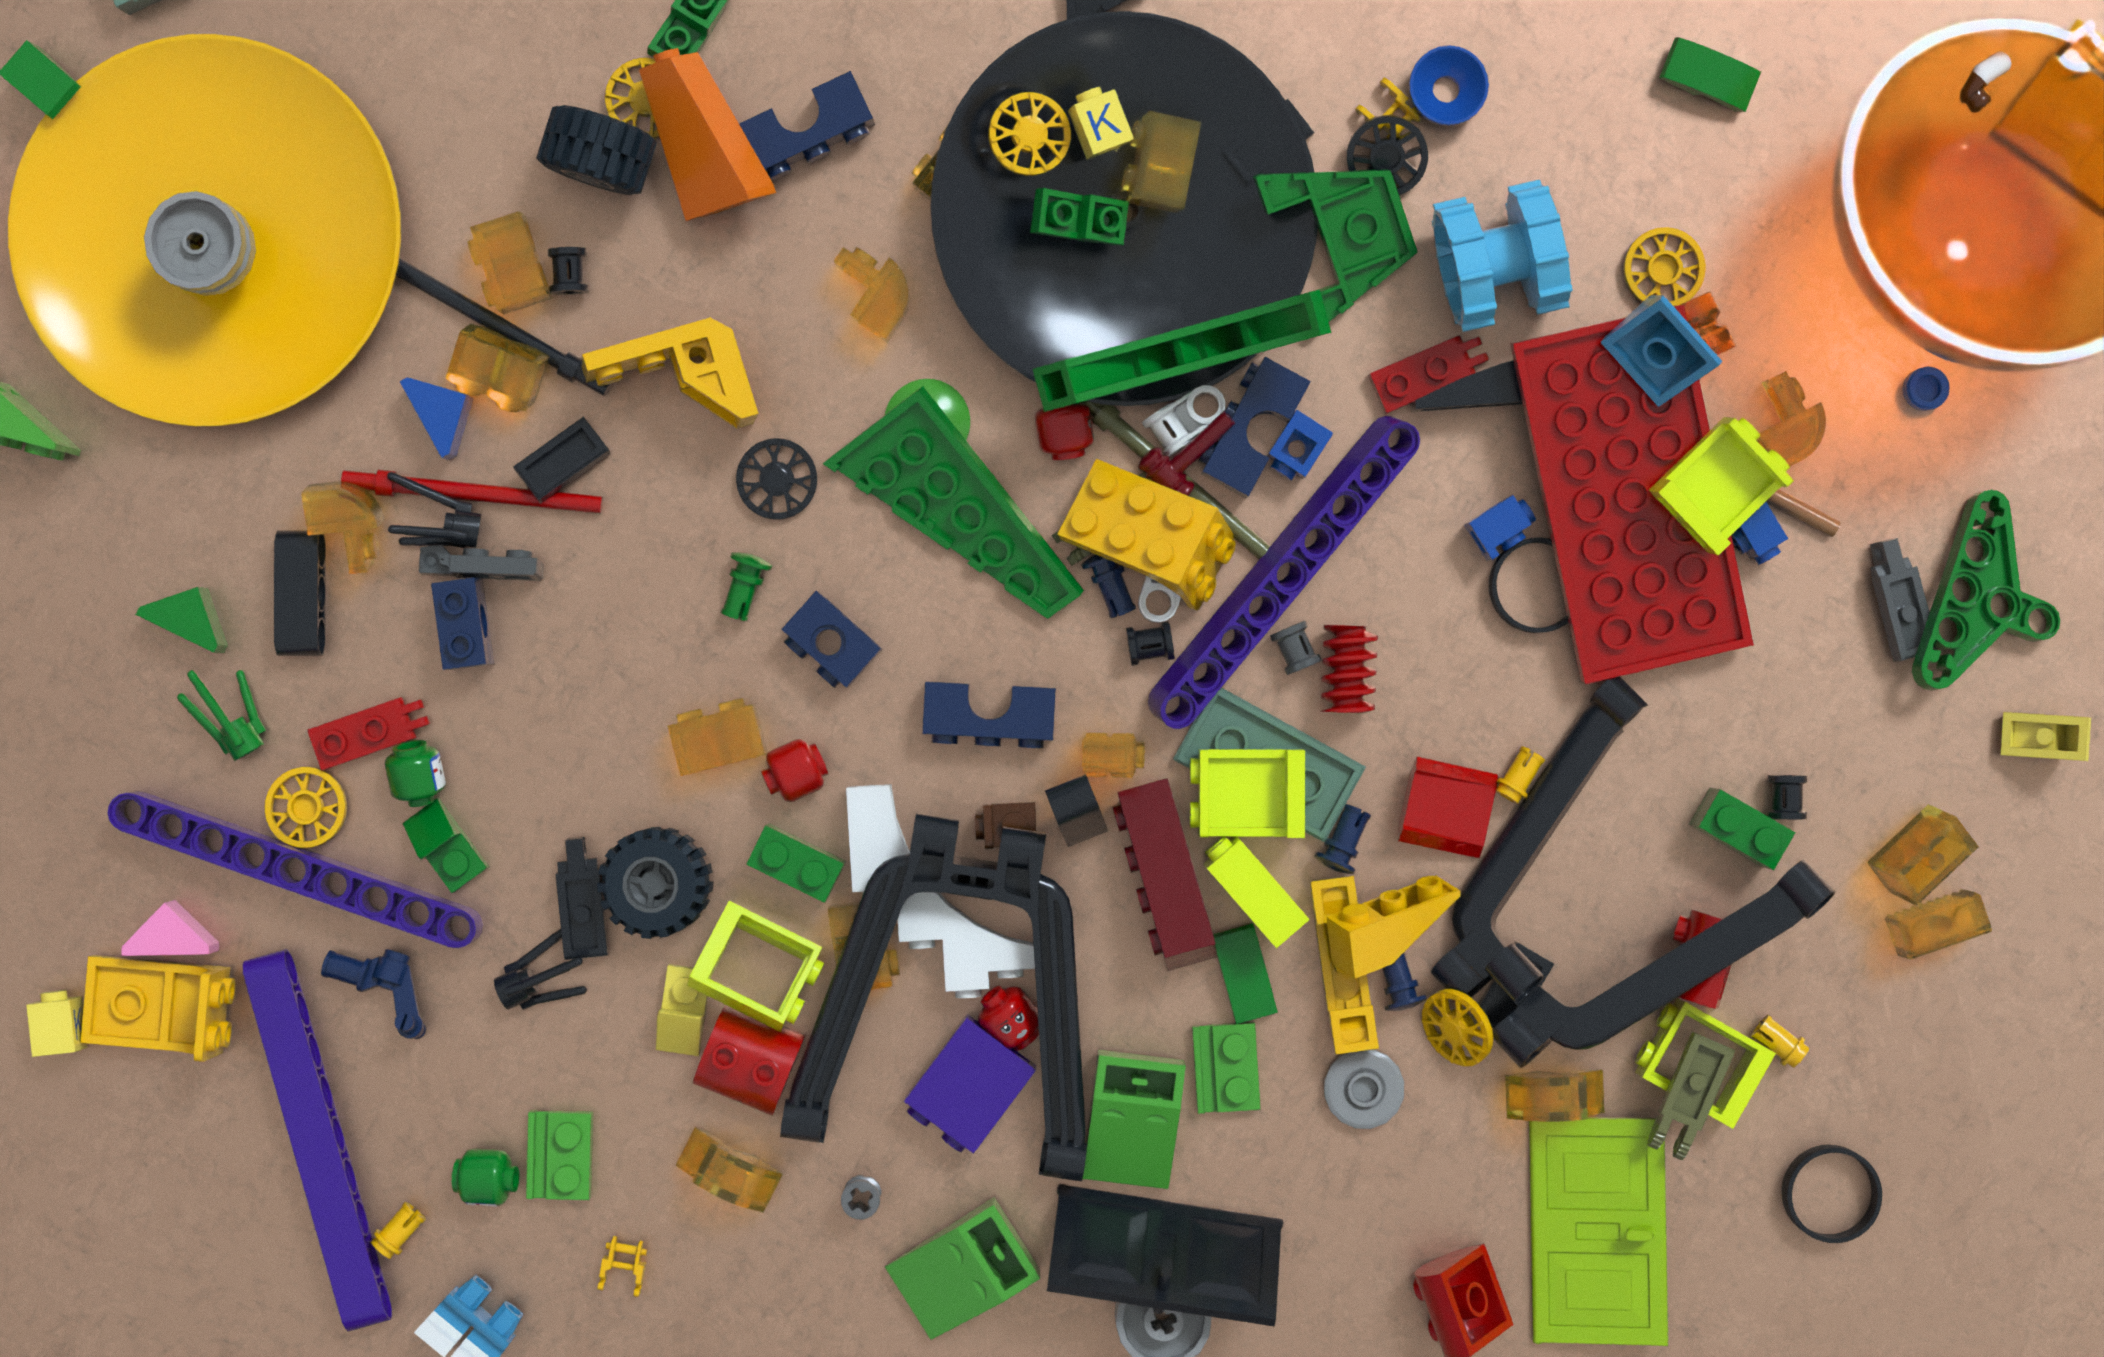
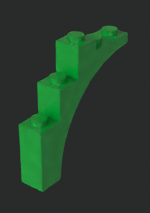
M1319 289L1188 327L1034 368L1033 373L1044 412L1325 335L1331 333Z

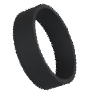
M1529 538L1503 551L1496 559L1489 576V595L1496 612L1512 627L1531 633L1550 632L1569 623L1568 616L1566 615L1559 622L1543 628L1525 626L1508 615L1502 607L1497 593L1499 570L1504 560L1514 550L1530 543H1542L1553 546L1550 538Z
M1819 1145L1801 1153L1788 1167L1782 1183L1783 1205L1791 1221L1807 1235L1822 1242L1843 1243L1861 1236L1873 1225L1882 1205V1186L1873 1166L1856 1152L1838 1145ZM1827 1153H1842L1857 1159L1866 1170L1871 1184V1200L1863 1218L1852 1228L1836 1234H1821L1807 1229L1799 1220L1792 1202L1793 1185L1800 1170L1812 1159Z

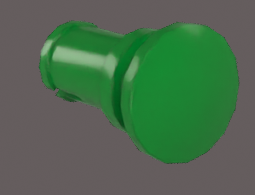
M732 552L730 557L738 561L736 568H731L729 575L733 578L721 613L737 620L739 618L741 621H747L757 585H762L764 578L761 577L762 570H772L773 565L753 554Z

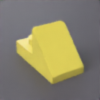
M2003 712L2000 755L2088 761L2091 717Z
M674 964L667 966L662 1007L657 1014L656 1050L693 1056L700 1055L708 996L687 986L689 976L694 967Z

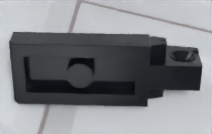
M585 837L567 838L565 840L567 861L557 862L558 872L555 874L564 960L576 957L608 956L609 948L605 910H603L600 903L604 900L603 892L598 893L597 883L602 881L601 874H598L597 858L587 859Z

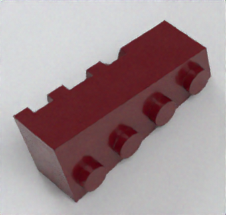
M1168 778L1117 792L1120 805L1113 806L1112 808L1119 832L1128 830L1132 846L1125 847L1124 850L1131 873L1140 872L1143 887L1137 888L1136 892L1142 913L1151 912L1155 929L1148 930L1154 955L1163 954L1167 971L1217 958L1216 943Z

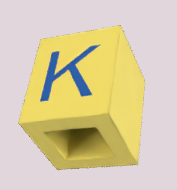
M1096 87L1075 96L1078 103L1073 105L1068 110V113L1087 160L1127 145L1134 139L1115 89L1102 93L1101 88Z
M67 990L40 993L41 1001L26 1005L32 1057L73 1053L88 1047L87 1043H80L83 1018L82 996L68 998Z

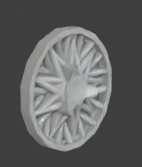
M1375 1049L1343 1053L1330 1065L1325 1076L1324 1097L1330 1111L1342 1123L1356 1129H1372L1387 1123L1398 1112L1404 1099V1080L1399 1067L1386 1054Z

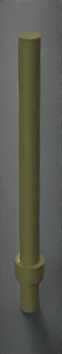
M1087 401L1081 402L1089 407L1090 413L1094 417L1092 419L1093 423L1104 432L1108 429L1141 458L1149 450L1156 448L1118 416L1121 412L1115 406ZM1186 474V479L1194 483V489L1190 497L1217 507L1233 532V537L1258 559L1263 557L1270 546Z

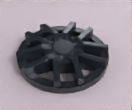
M1393 114L1375 116L1362 124L1351 136L1347 148V165L1349 171L1356 170L1354 162L1369 164L1366 170H1391L1393 179L1399 185L1397 187L1398 194L1401 195L1412 189L1423 177L1428 164V148L1420 129L1410 121ZM1390 123L1389 138H1380L1378 124ZM1396 124L1410 130L1396 138ZM1373 127L1375 141L1360 138L1363 133ZM1416 137L1420 146L1404 151L1402 144ZM1360 145L1370 148V155H1354L1355 146ZM1421 154V161L1417 170L1406 159ZM1402 166L1414 175L1407 183L1397 173Z

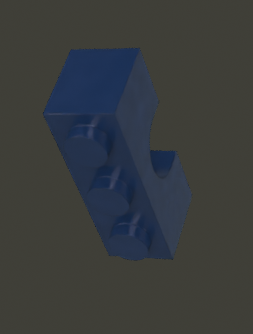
M851 71L811 89L819 106V115L815 124L806 131L792 132L782 127L772 108L739 123L771 181L792 171L790 165L802 159H806L807 163L817 161L831 153L830 146L845 140L846 144H852L870 134L868 128L875 125L874 119Z
M1264 357L1260 365L1252 362L1240 383L1241 386L1246 388L1241 401L1238 404L1231 400L1225 410L1236 424L1218 442L1216 441L1201 455L1198 461L1205 464L1201 474L1244 498L1249 497L1269 460V457L1256 451L1248 441L1247 427L1250 420L1258 415L1269 414L1287 423L1293 416L1311 381L1267 357Z
M925 682L922 734H932L931 743L957 744L958 736L975 737V745L1001 746V738L1018 739V747L1044 748V740L1053 741L1056 688L1012 686V699L1008 711L999 718L985 719L978 716L970 706L969 684Z

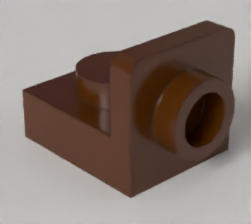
M1035 802L983 804V814H975L976 840L984 839L985 849H994V847H1000L1003 826L1036 831Z

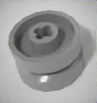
M198 191L177 193L160 203L149 217L144 234L146 256L155 272L169 283L203 296L223 294L239 285L250 272L256 254L254 232L246 218L219 198ZM203 237L204 244L200 247L197 242Z
M1116 1302L1114 1311L1120 1342L1132 1357H1195L1201 1352L1210 1336L1212 1317L1164 1310L1166 1314L1170 1315L1168 1318L1160 1320L1156 1318V1313L1151 1307Z

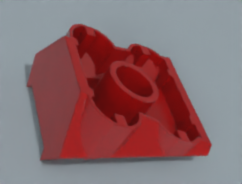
M1416 757L1408 777L1399 818L1398 841L1480 859L1497 789L1496 781L1498 774Z

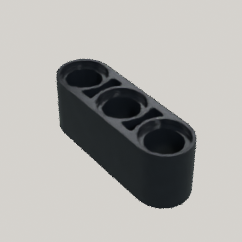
M278 530L274 541V646L276 654L278 656H322L326 642V543L322 530Z
M1086 774L1045 790L1068 847L1108 832Z

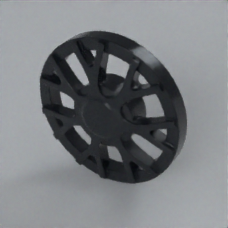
M767 439L755 444L744 454L737 468L736 484L741 499L751 511L767 519L781 520L799 514L809 505L817 488V471L812 458L800 445L786 439ZM769 446H777L776 451L772 452ZM781 446L794 450L792 458L787 465L777 461ZM766 447L772 462L762 467L754 454ZM797 453H799L803 457V459L796 461L795 458ZM750 458L754 461V465H747ZM806 462L810 475L794 478L791 468ZM744 469L760 471V482H743ZM811 479L810 487L805 485L803 482L805 480ZM794 484L808 490L802 502H799L788 493ZM744 486H751V490L746 493ZM762 487L768 496L757 507L748 497L755 490ZM784 495L787 511L773 513V496L779 497ZM792 501L796 503L798 506L791 509L790 502ZM766 504H769V512L762 510Z

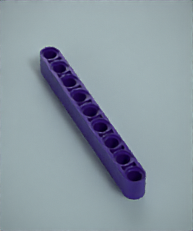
M1393 416L1380 417L1371 424L1269 547L1267 553L1259 559L1153 687L1148 697V706L1155 717L1173 729L1185 728L1197 718L1415 455L1420 444L1419 432L1415 426ZM1395 429H1399V440L1396 445L1390 448L1388 444L1389 436ZM1371 462L1372 473L1366 480L1361 481L1360 474L1363 466ZM1344 495L1345 504L1343 509L1339 513L1333 514L1332 509L1335 500L1339 496ZM1316 529L1317 539L1315 543L1306 548L1305 537L1311 530ZM1289 562L1290 570L1288 575L1283 580L1278 581V569L1284 563ZM1262 596L1260 609L1256 613L1250 614V603L1254 598ZM1234 629L1235 636L1232 643L1222 647L1221 640L1223 635L1227 631ZM1207 663V672L1201 679L1195 681L1193 678L1195 669L1200 664ZM1179 696L1178 708L1174 712L1166 714L1165 710L1168 701Z
M136 791L119 794L112 799L108 806L107 814L109 821L122 832L447 947H465L476 941L482 933L483 922L481 916L477 911L468 906L307 849L290 846L276 838L146 792ZM130 800L137 802L141 808V817L136 823L129 821L125 815V806ZM171 814L176 815L182 822V831L176 838L169 835L165 827L166 820ZM211 829L219 831L224 840L223 846L218 852L212 851L207 846L206 837ZM252 843L258 844L264 851V861L259 867L252 865L247 858V849ZM292 858L300 859L305 865V876L301 881L292 879L288 874V863ZM334 872L340 873L346 879L347 887L341 896L332 893L329 889L328 880ZM373 887H380L387 894L388 902L383 910L374 908L369 901V893ZM415 901L422 902L428 908L429 917L425 924H418L410 917V907ZM456 915L464 917L469 922L470 932L465 939L458 938L451 932V920Z
M287 949L245 960L243 962V975L342 1323L347 1332L389 1321L392 1319L389 1293L377 1251L371 1244L373 1237L294 960Z

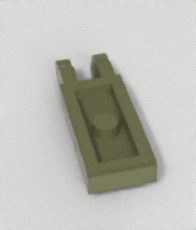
M1695 1032L1691 1033L1658 1112L1660 1115L1655 1120L1647 1143L1649 1147L1657 1150L1663 1144L1671 1122L1674 1119L1685 1125L1674 1143L1672 1155L1680 1160L1686 1157L1697 1131H1701L1734 1056V1049Z

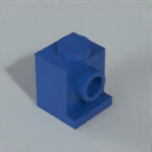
M1296 410L1267 454L1269 458L1274 460L1270 468L1290 481L1293 480L1295 475L1302 479L1305 478L1332 437L1333 432L1299 410ZM1298 441L1303 445L1304 453L1301 457L1290 455L1288 447L1291 442Z
M1514 495L1464 524L1486 561H1490L1500 555L1496 550L1497 546L1500 545L1506 551L1525 539L1526 536L1522 530L1532 525L1536 521V517L1524 499L1517 502Z
M1767 502L1756 510L1731 535L1733 545L1740 554L1747 553L1748 557L1754 558L1758 565L1781 553L1778 545L1788 540Z

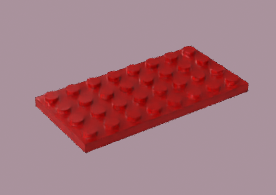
M1684 304L1674 306L1687 321ZM1626 317L1510 343L1575 654L1583 684L1754 645L1732 536L1728 538L1731 544L1719 555L1707 553L1649 491L1710 431L1700 380H1697L1658 407L1601 344L1603 338Z

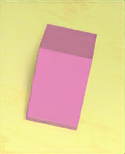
M176 900L163 903L121 947V956L211 954L219 951V941Z

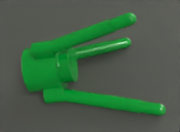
M192 670L187 673L188 678L222 728L219 730L185 694H178L177 699L214 738L225 755L230 753L233 760L237 761L264 745L259 735L265 732L266 728L259 719L245 673L242 670L236 672V677L250 721L246 723L243 716L230 722L198 675Z

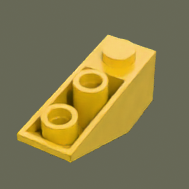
M1437 875L1425 876L1418 879L1412 885L1399 890L1385 891L1375 899L1362 904L1348 905L1342 911L1327 916L1332 963L1354 979L1392 965L1461 896L1460 890Z

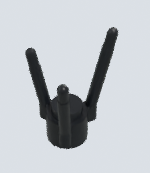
M389 472L387 474V478L390 481L455 510V514L446 512L443 528L390 525L388 531L392 534L415 536L399 538L400 545H442L461 548L469 546L476 548L481 514L471 512L472 503L455 500L396 473Z
M561 929L550 935L517 961L504 966L505 974L494 978L495 990L506 1009L509 1010L520 1005L525 1010L536 1004L570 998L587 992L585 986L534 995L539 992L538 984L582 965L583 960L580 957L563 962L536 975L529 968L522 970V968L562 939Z

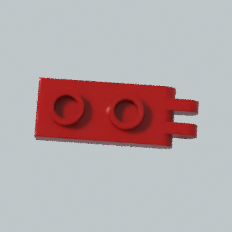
M1458 335L1370 373L1368 376L1384 413L1387 414L1411 404L1415 400L1458 379L1476 373L1475 366L1489 361L1486 352L1470 358L1467 351L1482 345L1480 337L1478 336L1463 343L1461 336Z
M403 697L308 729L307 732L321 771L417 738L414 730L430 724L428 716L412 721L409 713L425 708L422 699L405 705Z

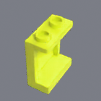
M1723 417L1649 489L1652 495L1706 552L1714 555H1719L1731 544L1728 538L1779 488L1788 487L1794 482L1786 472L1790 468L1789 464L1775 450L1771 449L1767 452L1756 441L1760 437L1759 432L1744 418L1738 421L1735 418Z
M1198 749V758H1190V784H1198V802H1190V828H1198L1199 837L1305 838V750Z

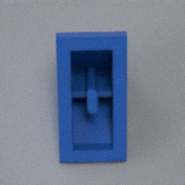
M408 377L401 380L400 383L441 458L451 460L457 457L474 398L467 394Z

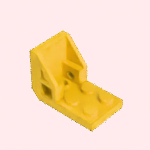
M711 317L582 354L581 367L586 383L596 380L598 386L608 385L622 380V374L625 371L638 368L640 374L653 372L665 367L664 362L670 359L680 392L736 429L754 424L759 414L733 330ZM698 355L703 359V362L699 364L693 363L690 358Z

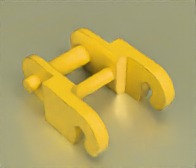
M1382 78L1380 84L1384 88L1387 87L1390 90L1389 94L1395 98L1394 103L1382 116L1393 114L1397 108H1400L1405 113L1402 118L1410 122L1412 120L1419 122L1421 119L1417 114L1416 108L1413 107L1411 109L1406 104L1409 98L1387 78ZM1360 104L1355 108L1359 115L1365 117V121L1375 117ZM1378 124L1379 132L1384 129L1388 133L1386 137L1389 138L1390 124ZM1396 124V138L1401 136L1400 133L1405 127Z
M613 1236L612 1242L606 1243L605 1249H610L609 1256L605 1255L602 1258L599 1274L600 1281L598 1282L597 1290H604L607 1272L614 1267L633 1271L632 1273L636 1275V1287L633 1296H640L646 1262H641V1256H646L647 1249H643L644 1241L640 1240L638 1246L617 1243V1236ZM615 1253L635 1255L634 1264L614 1261Z

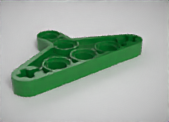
M1991 489L1976 493L1968 499L1912 665L1914 681L1925 690L1932 691L1949 687L2004 632L2026 641L2035 642L2050 639L2060 628L2059 612L2053 605L2024 593L2020 589L2011 508L2008 499L2000 491ZM1990 502L1989 509L1995 513L1993 517L1985 519L1986 511L1981 509V504ZM1982 525L1981 530L1973 529L1975 526ZM1985 530H1993V534L1991 535ZM1971 538L1977 539L1983 546V556L1978 562L1972 561L1966 554V543ZM1957 578H1962L1969 584L1970 596L1965 602L1959 601L1953 595L1952 586ZM1995 594L2002 595L2008 602V612L2003 618L1997 617L1991 610V599ZM2033 610L2042 612L2046 619V627L2040 634L2034 632L2029 626V615ZM1944 618L1952 620L1956 625L1957 636L1952 642L1945 641L1939 633V624ZM1941 650H1953V656L1950 654L1940 655ZM1937 662L1936 668L1942 671V675L1932 679L1933 672L1927 669L1928 664Z

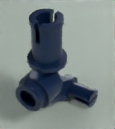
M385 949L383 957L367 958L365 961L338 954L332 950L327 953L323 961L321 976L354 985L359 992H365L375 987L393 991L396 1010L394 1023L399 1034L406 1039H420L425 1035L426 1026L419 1014L411 968L408 965L409 956Z

